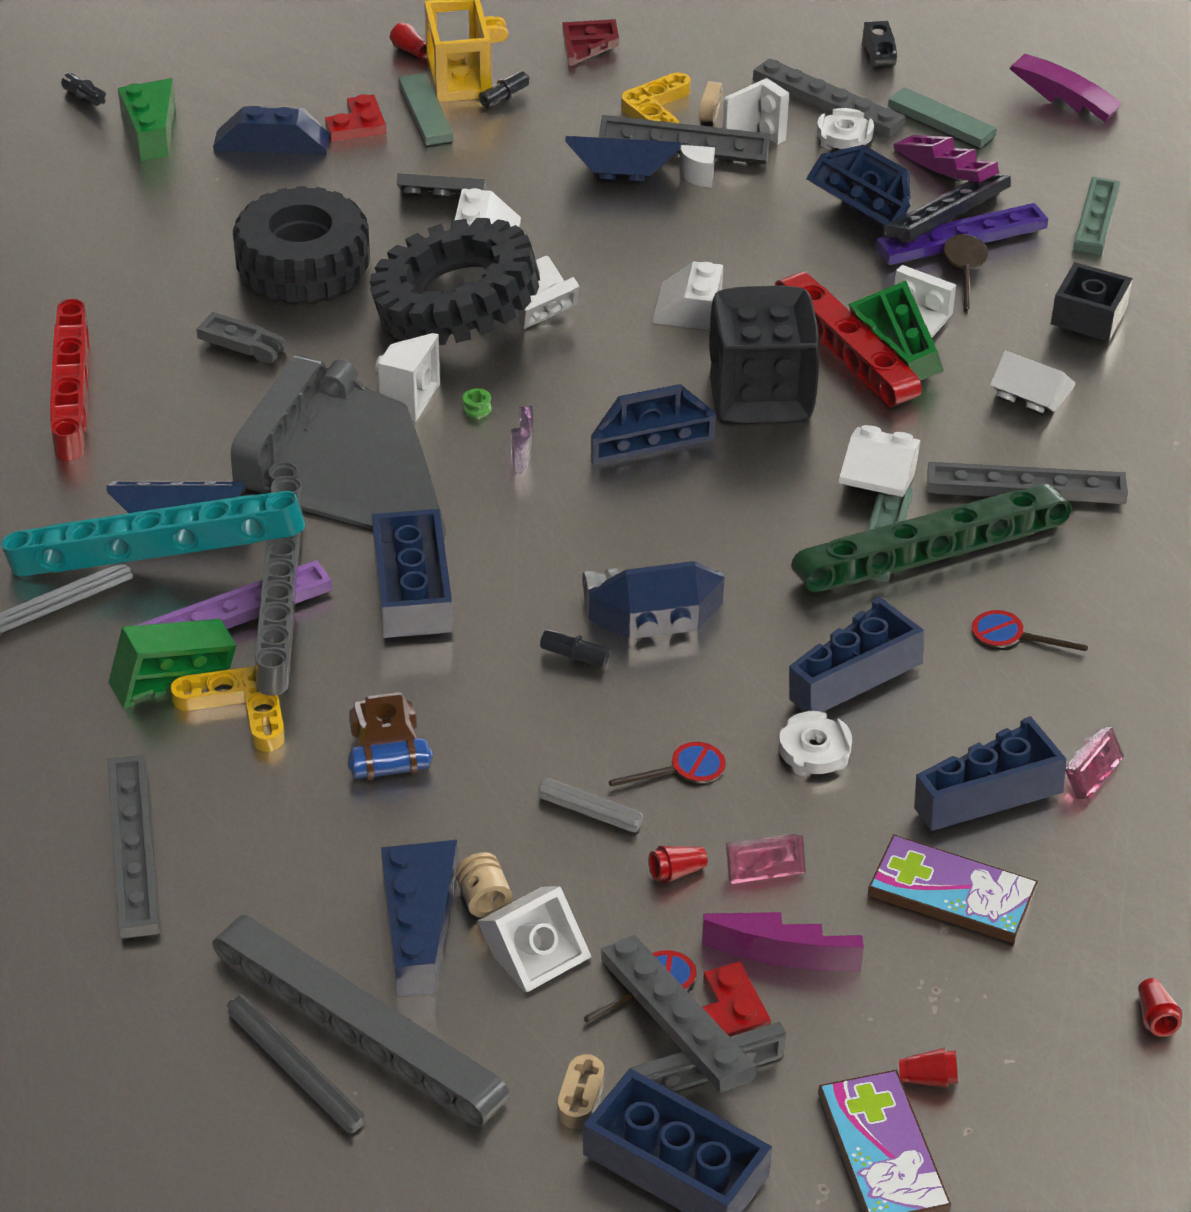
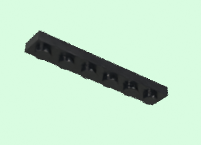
M996 174L981 182L968 181L886 224V236L898 238L899 242H913L916 240V237L932 232L933 228L938 225L950 222V219L967 213L968 209L982 205L983 201L991 197L999 196L1000 192L1011 187L1010 175Z

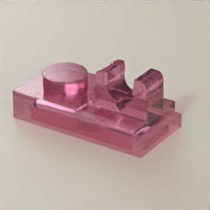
M1112 727L1099 729L1093 737L1086 738L1083 741L1085 747L1081 748V750H1075V757L1066 766L1065 772L1076 799L1089 800L1124 757Z
M789 834L726 843L728 877L732 884L806 873L802 835Z

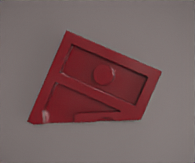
M616 19L562 22L568 66L575 65L619 46Z

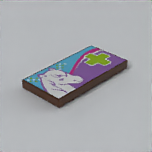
M893 834L868 887L867 896L1014 944L1036 892L1038 881Z
M897 1069L819 1085L818 1095L862 1212H950L951 1202Z

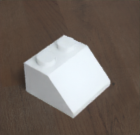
M477 188L462 189L455 220L467 219L468 226L470 227L475 218H490L491 224L500 219L508 221L511 227L514 225L520 227L521 217L492 191Z
M693 261L662 282L653 316V324L710 330L713 297L717 291L722 290L723 265Z
M431 333L390 344L384 355L378 357L375 365V373L379 377L377 393L405 403L414 422L417 421L440 385L439 334Z
M1005 350L990 386L998 391V397L1012 403L1018 398L1027 402L1026 408L1043 414L1045 409L1055 412L1072 391L1075 382L1060 370Z
M871 425L857 427L850 438L839 483L903 497L915 475L921 440L913 439L911 434L905 432H895L894 434L881 432L880 428Z
M560 886L540 887L477 921L493 957L523 992L531 991L592 957Z

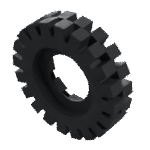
M475 218L470 227L468 226L467 219L454 220L451 222L450 230L444 231L441 223L427 228L430 235L427 238H424L418 232L406 238L407 247L396 245L387 252L389 259L379 260L374 267L376 273L371 274L369 281L370 291L382 326L387 332H391L392 337L402 341L405 338L412 339L435 333L439 334V345H446L451 334H453L456 343L471 340L470 330L476 328L482 336L496 330L493 320L506 324L517 317L514 309L524 311L532 302L530 296L537 294L540 272L528 235L524 234L523 229L517 225L511 227L508 221L500 219L491 224L490 218ZM469 267H483L485 269L481 280L477 283L470 281L454 288L455 292L446 294L443 291L423 292L424 286L427 283L448 272Z

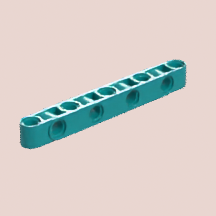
M280 491L12 532L3 538L1 547L12 573L16 576H29L291 537L297 535L305 528V520L297 495L291 491Z

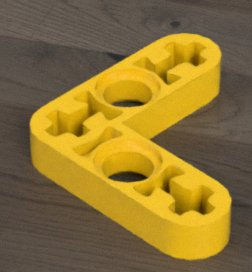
M676 72L629 89L622 94L621 110L630 118L679 123V120L662 106L689 95L691 78L685 73Z
M256 666L182 676L171 684L172 702L177 709L192 711L246 703L254 747L263 752H271L279 749L284 744V725L278 695L270 696L259 691L257 692ZM222 684L232 686V688L226 692H218L214 690L217 686ZM185 692H191V694L184 695ZM262 704L272 706V709L266 712L254 710L255 707ZM270 725L271 735H265L263 726Z

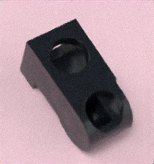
M864 22L862 46L869 53L872 67L895 66L897 62V49L889 22ZM882 29L883 35L875 34L872 31Z

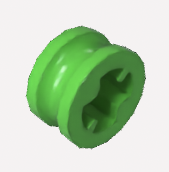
M475 388L463 394V409L467 415L483 417L491 412V395L487 390Z

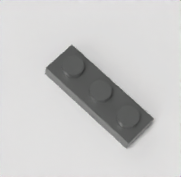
M397 173L396 185L400 190H404L406 195L419 196L421 191L433 192L432 196L448 198L450 193L461 194L462 189L477 188L487 191V183L484 179Z

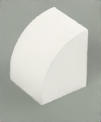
M682 145L680 149V174L687 182L696 186L712 188L715 147Z

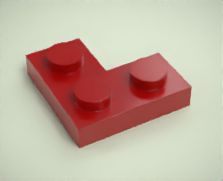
M360 94L356 97L347 98V108L350 114L339 113L334 116L325 117V125L330 134L331 142L386 134V123L374 94Z
M740 961L704 972L703 982L714 1003L702 1006V1008L729 1037L771 1024V1019Z

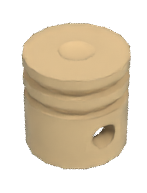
M480 852L466 857L458 864L455 870V877L472 915L485 917L511 903L512 892L495 855L488 852Z

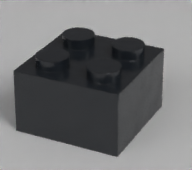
M1074 262L1055 294L1050 325L1089 335L1095 339L1110 341L1128 307L1133 278Z

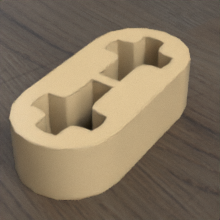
M708 81L701 100L700 121L715 122L722 100L723 83Z
M587 1054L577 1056L568 1066L558 1097V1118L565 1127L570 1129L583 1128L585 1122L597 1109L604 1087L605 1067L603 1062L596 1056ZM585 1072H591L592 1074L588 1076L586 1085L581 1084L580 1076H583ZM576 1099H582V1107H579L577 1112L570 1111L574 1107Z

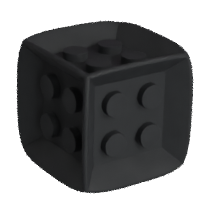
M746 286L727 288L715 293L710 315V379L715 410L721 420L732 423H781L799 421L812 416L816 404L819 378V337L813 302L806 289L793 286Z

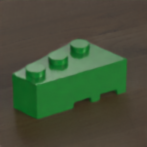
M173 78L141 84L132 83L118 88L121 117L140 161L169 157L172 138L171 129L174 124L173 115L176 110Z
M906 280L848 304L850 311L916 373L920 381L944 371L936 346Z
M221 619L124 626L121 629L108 682L122 708L126 709L134 706L133 700L153 694L157 698L166 695L165 689L170 688L174 680L179 677L229 670L237 645Z

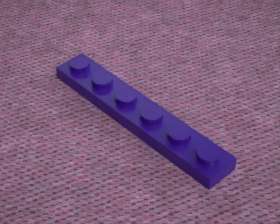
M1035 203L940 224L933 228L932 232L916 237V240L913 242H899L898 238L892 237L879 238L876 241V250L888 265L899 264L943 253L946 241L958 234L975 236L983 243L1046 229L1048 217Z

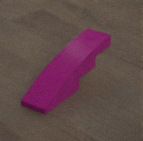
M1024 53L1009 68L1049 102L1052 103L1059 97L1077 113L1085 107L1104 123L1122 105L1121 101L1095 83L1045 59Z
M911 135L893 144L894 150L915 163L956 179L981 182L999 173L998 162L978 161L975 149L955 148L953 137Z
M781 912L703 914L702 945L738 957L778 966L816 971L861 972L864 951L862 935L823 936L822 924H782Z

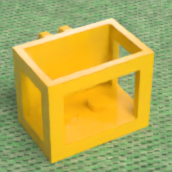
M480 0L424 1L426 58L438 101L449 102L479 99L480 92L492 87L491 43L504 42L509 35L505 27V19L500 16L484 17ZM468 10L469 39L440 42L437 31L436 12Z

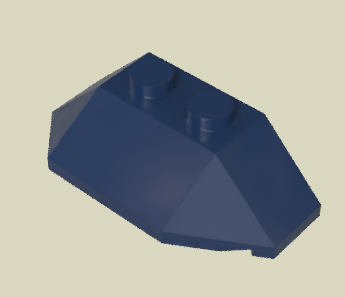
M244 106L217 130L213 150L327 154L330 134L304 107Z
M566 136L565 142L593 173H599V179H616V174H628V180L645 181V175L651 176L682 147V142L581 136Z
M865 145L849 147L832 153H822L806 178L817 187L884 227L886 224L905 215L911 206L909 170Z
M681 384L618 396L591 435V462L596 464L715 440L716 414L714 410Z
M111 481L106 486L107 493L128 513L238 497L246 488V481Z
M695 561L627 569L607 579L599 587L594 586L588 590L587 616L590 621L628 639L695 631L723 603L725 577L723 572L714 571L710 567Z

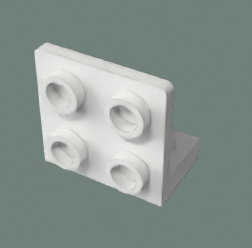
M765 78L726 96L723 102L722 128L768 133L771 136L770 140L777 145L786 141L789 92L768 78Z
M549 256L536 260L540 272V281H538L539 289L537 294L530 296L532 302L524 311L514 309L516 318L523 329L577 305L579 284L574 277L564 281Z
M901 265L896 270L895 285L905 280L907 281L931 337H933L953 314L956 285Z

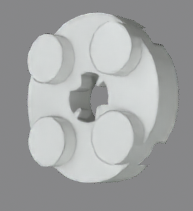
M837 108L833 109L832 115L825 117L824 113L818 119L817 135L821 139V146L826 149H845L866 145L873 137V120L871 118L869 121L865 119L864 113L859 110Z
M807 711L792 716L788 719L787 726L781 729L779 751L786 763L791 765V769L795 774L799 776L825 774L835 770H842L848 764L852 748V734L849 727L840 719H837L836 723L833 720L827 719V713ZM810 740H816L821 745H812L809 742Z

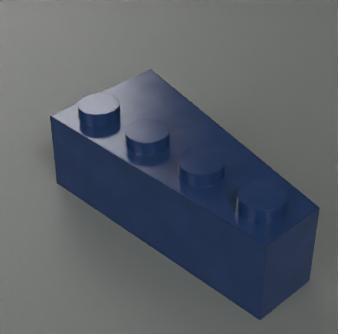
M879 596L872 601L871 609L867 612L862 610L852 617V623L844 630L841 628L836 629L830 634V640L824 645L817 644L789 666V700L803 712H824L923 664L924 629Z
M1029 716L1021 720L1020 727L1012 731L1005 728L996 733L995 740L985 745L978 742L968 747V753L960 758L951 756L916 774L914 809L928 828L934 831L1057 795L1064 791L1067 758L1035 720Z
M457 840L381 847L382 875L397 997L437 993L443 959V947L449 925V913L454 897L455 870L458 866Z

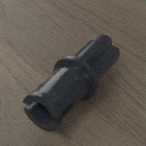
M519 71L505 80L499 79L496 85L479 93V100L486 109L503 99L509 100L514 93L529 85L530 78L524 71Z
M73 73L64 75L71 80L70 82L62 78L61 84L63 89L74 93L77 99L81 101L87 100L96 106L105 104V91L95 87L92 81L81 79Z
M545 629L540 640V647L542 649L569 657L570 662L578 660L600 667L603 670L607 666L611 653V648L584 641L580 635H577L575 638L550 629Z

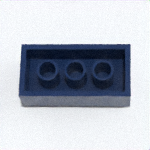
M440 509L372 514L373 543L383 637L453 632L452 596Z
M631 1068L628 1069L583 1125V1155L683 1212H743L769 1177L771 1145Z

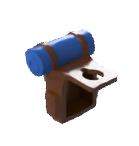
M401 692L367 696L365 700L354 702L353 708L349 711L351 734L353 737L358 738L359 742L358 747L351 748V753H349L348 768L351 770L352 775H354L355 780L367 778L370 781L374 780V777L407 772L417 774V770L430 768L433 753L425 738H416L414 729L417 728V716L412 702L406 700Z

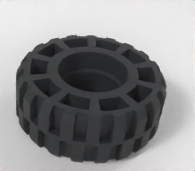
M296 186L297 188L278 189L277 192L263 194L258 200L251 201L244 211H241L235 221L233 242L236 268L240 273V277L255 292L261 295L265 294L270 299L277 301L281 299L287 300L289 303H297L298 301L310 303L317 302L319 299L336 297L338 293L351 289L353 284L358 283L370 263L369 226L365 214L350 198L346 199L339 192L327 191L325 188Z

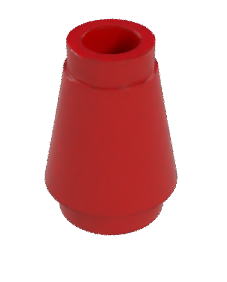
M400 22L393 27L389 38L394 47L420 59L426 56V42L410 24Z
M658 846L655 851L649 853L648 857L651 876L655 881H663L664 883L672 882L700 869H704L708 863L707 853L702 846Z
M1149 978L1142 981L1138 986L1144 1026L1159 1037L1174 1034L1182 1025L1183 1012L1158 979Z
M945 1047L908 1056L907 1058H899V1072L902 1083L949 1088L948 1084H958L956 1050L946 1051Z

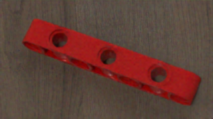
M802 271L775 282L774 286H793L808 291L814 306L818 326V341L887 406L895 407L921 395L922 386L916 373L807 272Z
M66 299L58 304L56 324L54 325L50 421L55 455L63 461L75 460L83 455L85 433L87 430L89 330L85 304L78 299Z

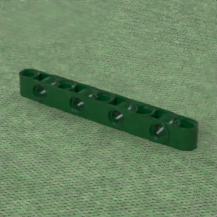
M1049 484L1012 491L803 549L794 556L791 567L810 591L820 592L880 577L885 572L895 573L1060 526L1071 516L1072 505Z

